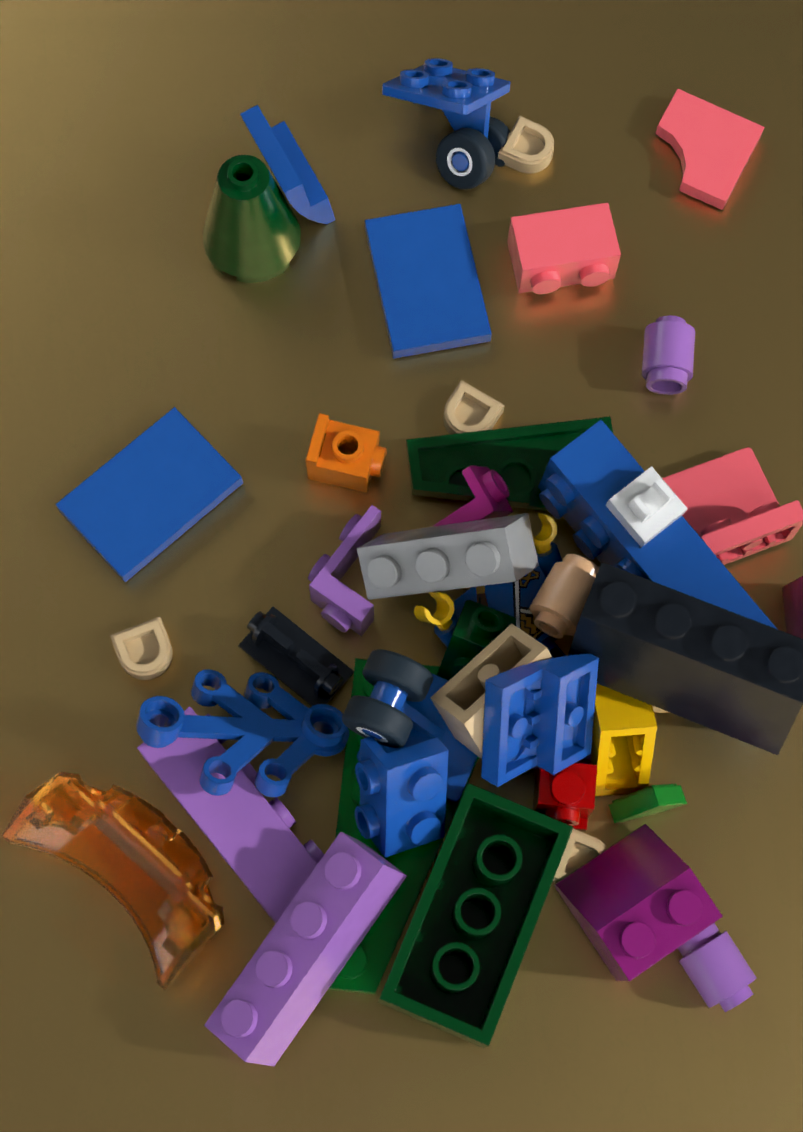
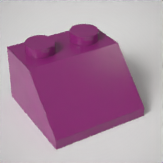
M646 824L609 847L600 855H597L563 880L554 884V887L616 981H631L723 917L691 868Z

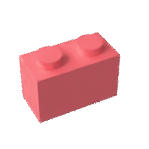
M608 202L515 216L510 219L507 244L518 293L533 291L536 294H548L564 286L582 284L586 287H593L615 278L621 252Z

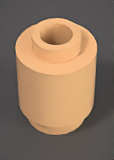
M566 554L562 562H556L529 607L530 612L536 618L534 620L535 626L554 638L562 639L564 635L574 636L599 567L590 560L576 554Z

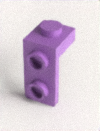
M373 505L369 507L363 516L355 514L348 521L339 537L343 541L331 557L324 554L313 566L308 576V580L311 581L309 584L311 601L323 609L321 612L322 617L336 629L347 632L350 628L361 637L374 621V605L340 582V579L358 558L356 548L371 541L381 527V510Z

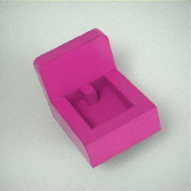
M470 465L462 471V474L475 499L433 526L503 517L513 513L506 499L510 494L505 481L495 470H490L488 467Z

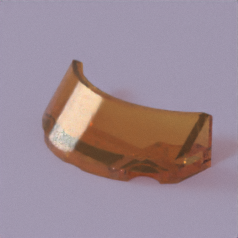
M60 772L24 797L1 835L9 844L36 849L64 860L83 871L104 887L123 906L141 932L154 963L157 984L164 991L224 925L223 907L214 903L208 887L213 875L195 845L160 810L119 786L113 784L108 791H103L88 786L79 774Z

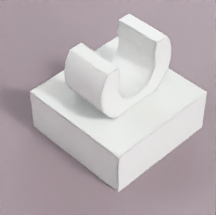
M652 466L610 498L606 504V507L641 548L681 517L688 509Z

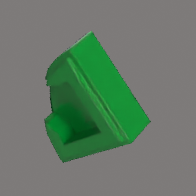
M664 784L651 785L615 799L609 804L614 823L661 813L685 805L687 802L681 785Z

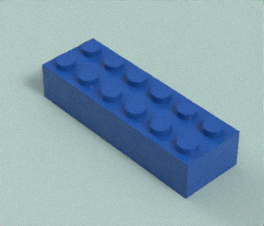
M599 420L550 458L538 485V488L542 491L539 494L540 500L552 516L556 519L563 517L576 532L573 534V539L586 557L591 560L597 558L600 563L604 562L777 629L683 516L679 517L641 548L606 507L610 498L645 471L602 420Z

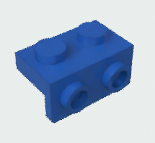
M372 736L360 740V762L355 766L356 779L360 787V806L355 808V820L361 835L365 839H371L385 858L444 837L449 750L438 737L390 753H386Z

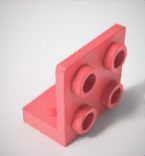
M749 447L662 478L688 508L682 516L723 565L792 540L803 525V509L799 501L796 500L782 506L779 505L753 450Z

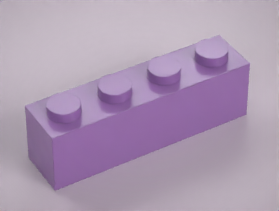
M190 706L184 710L185 715H197ZM178 737L176 741L163 748L150 747L143 742L137 747L143 758L276 924L324 856L323 852L311 839L304 845L289 829L297 823L277 797L268 803L255 787L257 772L250 763L236 774L232 789L227 794L215 796L203 790L199 782L203 765L207 759L221 756L226 751L221 744L228 739ZM210 773L215 778L225 779L222 774Z
M340 832L204 1026L244 1062L275 1066L407 875L365 843Z

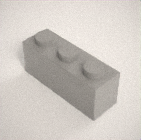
M528 513L385 533L356 548L368 600L516 582L539 566Z

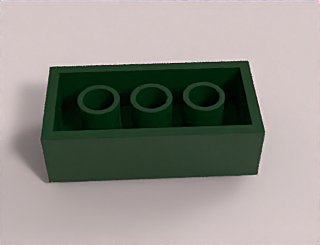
M468 783L378 1003L479 1047H488L573 827Z

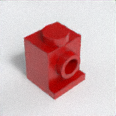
M574 763L555 775L538 767L535 772L532 810L570 825L575 830L586 831L587 820L595 807L597 765Z

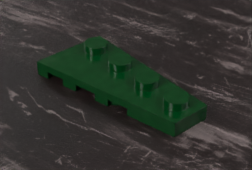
M611 417L407 439L406 450L412 495L470 502L475 499V496L462 471L470 465L495 470L503 478L509 489L510 495L506 499L511 507L548 511L540 500L539 494L542 491L538 488V485L550 458L599 420H602L613 433Z

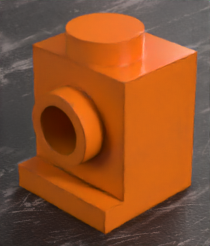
M319 413L306 457L308 479L367 493L371 477L380 478L385 464L387 448L380 446V431L329 420V415ZM339 448L349 449L355 452L347 455L341 453L339 451Z

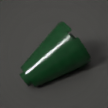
M237 155L225 161L219 169L204 224L203 244L212 265L222 274V271L236 276L237 281L245 283L268 281L284 273L290 266V261L298 252L301 244L300 225L295 213L266 165L254 156Z

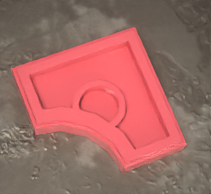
M677 89L657 126L655 134L669 143L680 158L683 177L679 191L723 210L765 127Z

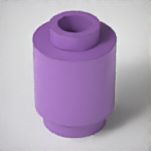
M671 315L662 316L645 328L642 377L646 380V388L651 392L663 395L682 393L687 389V382L693 377L695 329L687 324L683 318Z
M715 923L678 948L683 956L679 962L708 1008L719 1003L724 1012H727L754 995L748 985L756 980L757 977L728 932L724 931L721 933Z

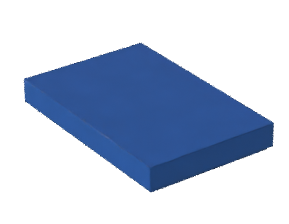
M461 204L365 220V232L393 359L491 342V328Z
M174 407L55 505L61 514L126 583L243 484L241 475Z

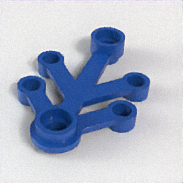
M206 669L196 674L191 689L192 698L202 706L212 707L219 705L233 717L185 715L183 708L175 700L164 696H155L142 703L136 722V730L142 741L154 748L166 747L176 741L178 737L238 740L221 756L211 757L203 765L199 779L200 785L204 791L215 796L227 794L232 789L236 774L273 741L293 743L277 759L270 758L264 760L259 766L255 778V786L260 793L268 797L282 796L287 791L292 774L313 755L324 757L336 755L345 748L349 738V729L342 721L343 713L340 710L327 704H317L307 708L282 689L274 676L264 672L254 673L249 677L244 696L229 686L225 677L218 671ZM203 686H210L215 690H207ZM256 688L264 689L268 693L259 692ZM272 706L286 719H272L260 709H267ZM210 773L222 774L225 779L215 778ZM266 775H274L281 781L271 780Z

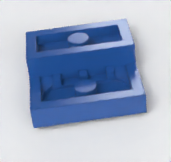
M258 105L241 113L240 115L292 207L302 216L317 223L329 224L335 221L329 198L285 121L270 127Z
M579 654L550 658L522 665L486 679L481 778L499 787L535 766L555 775L591 754L598 657L592 654Z

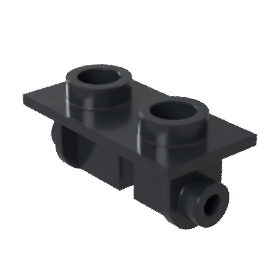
M272 607L266 614L259 611L253 616L247 625L250 633L238 645L239 648L311 706L328 704L354 674L350 667L275 607Z

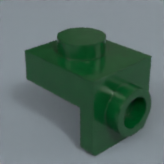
M466 600L437 676L450 680L510 624L515 625L516 619L513 616L475 601Z

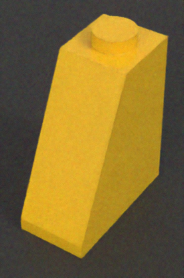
M597 684L590 763L597 765L595 797L630 794L649 786L657 731L653 707L650 704Z

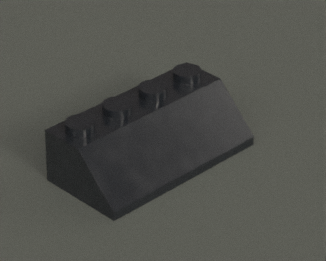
M604 562L601 563L581 613L568 656L592 654L598 657L597 684L778 755L803 705V639Z

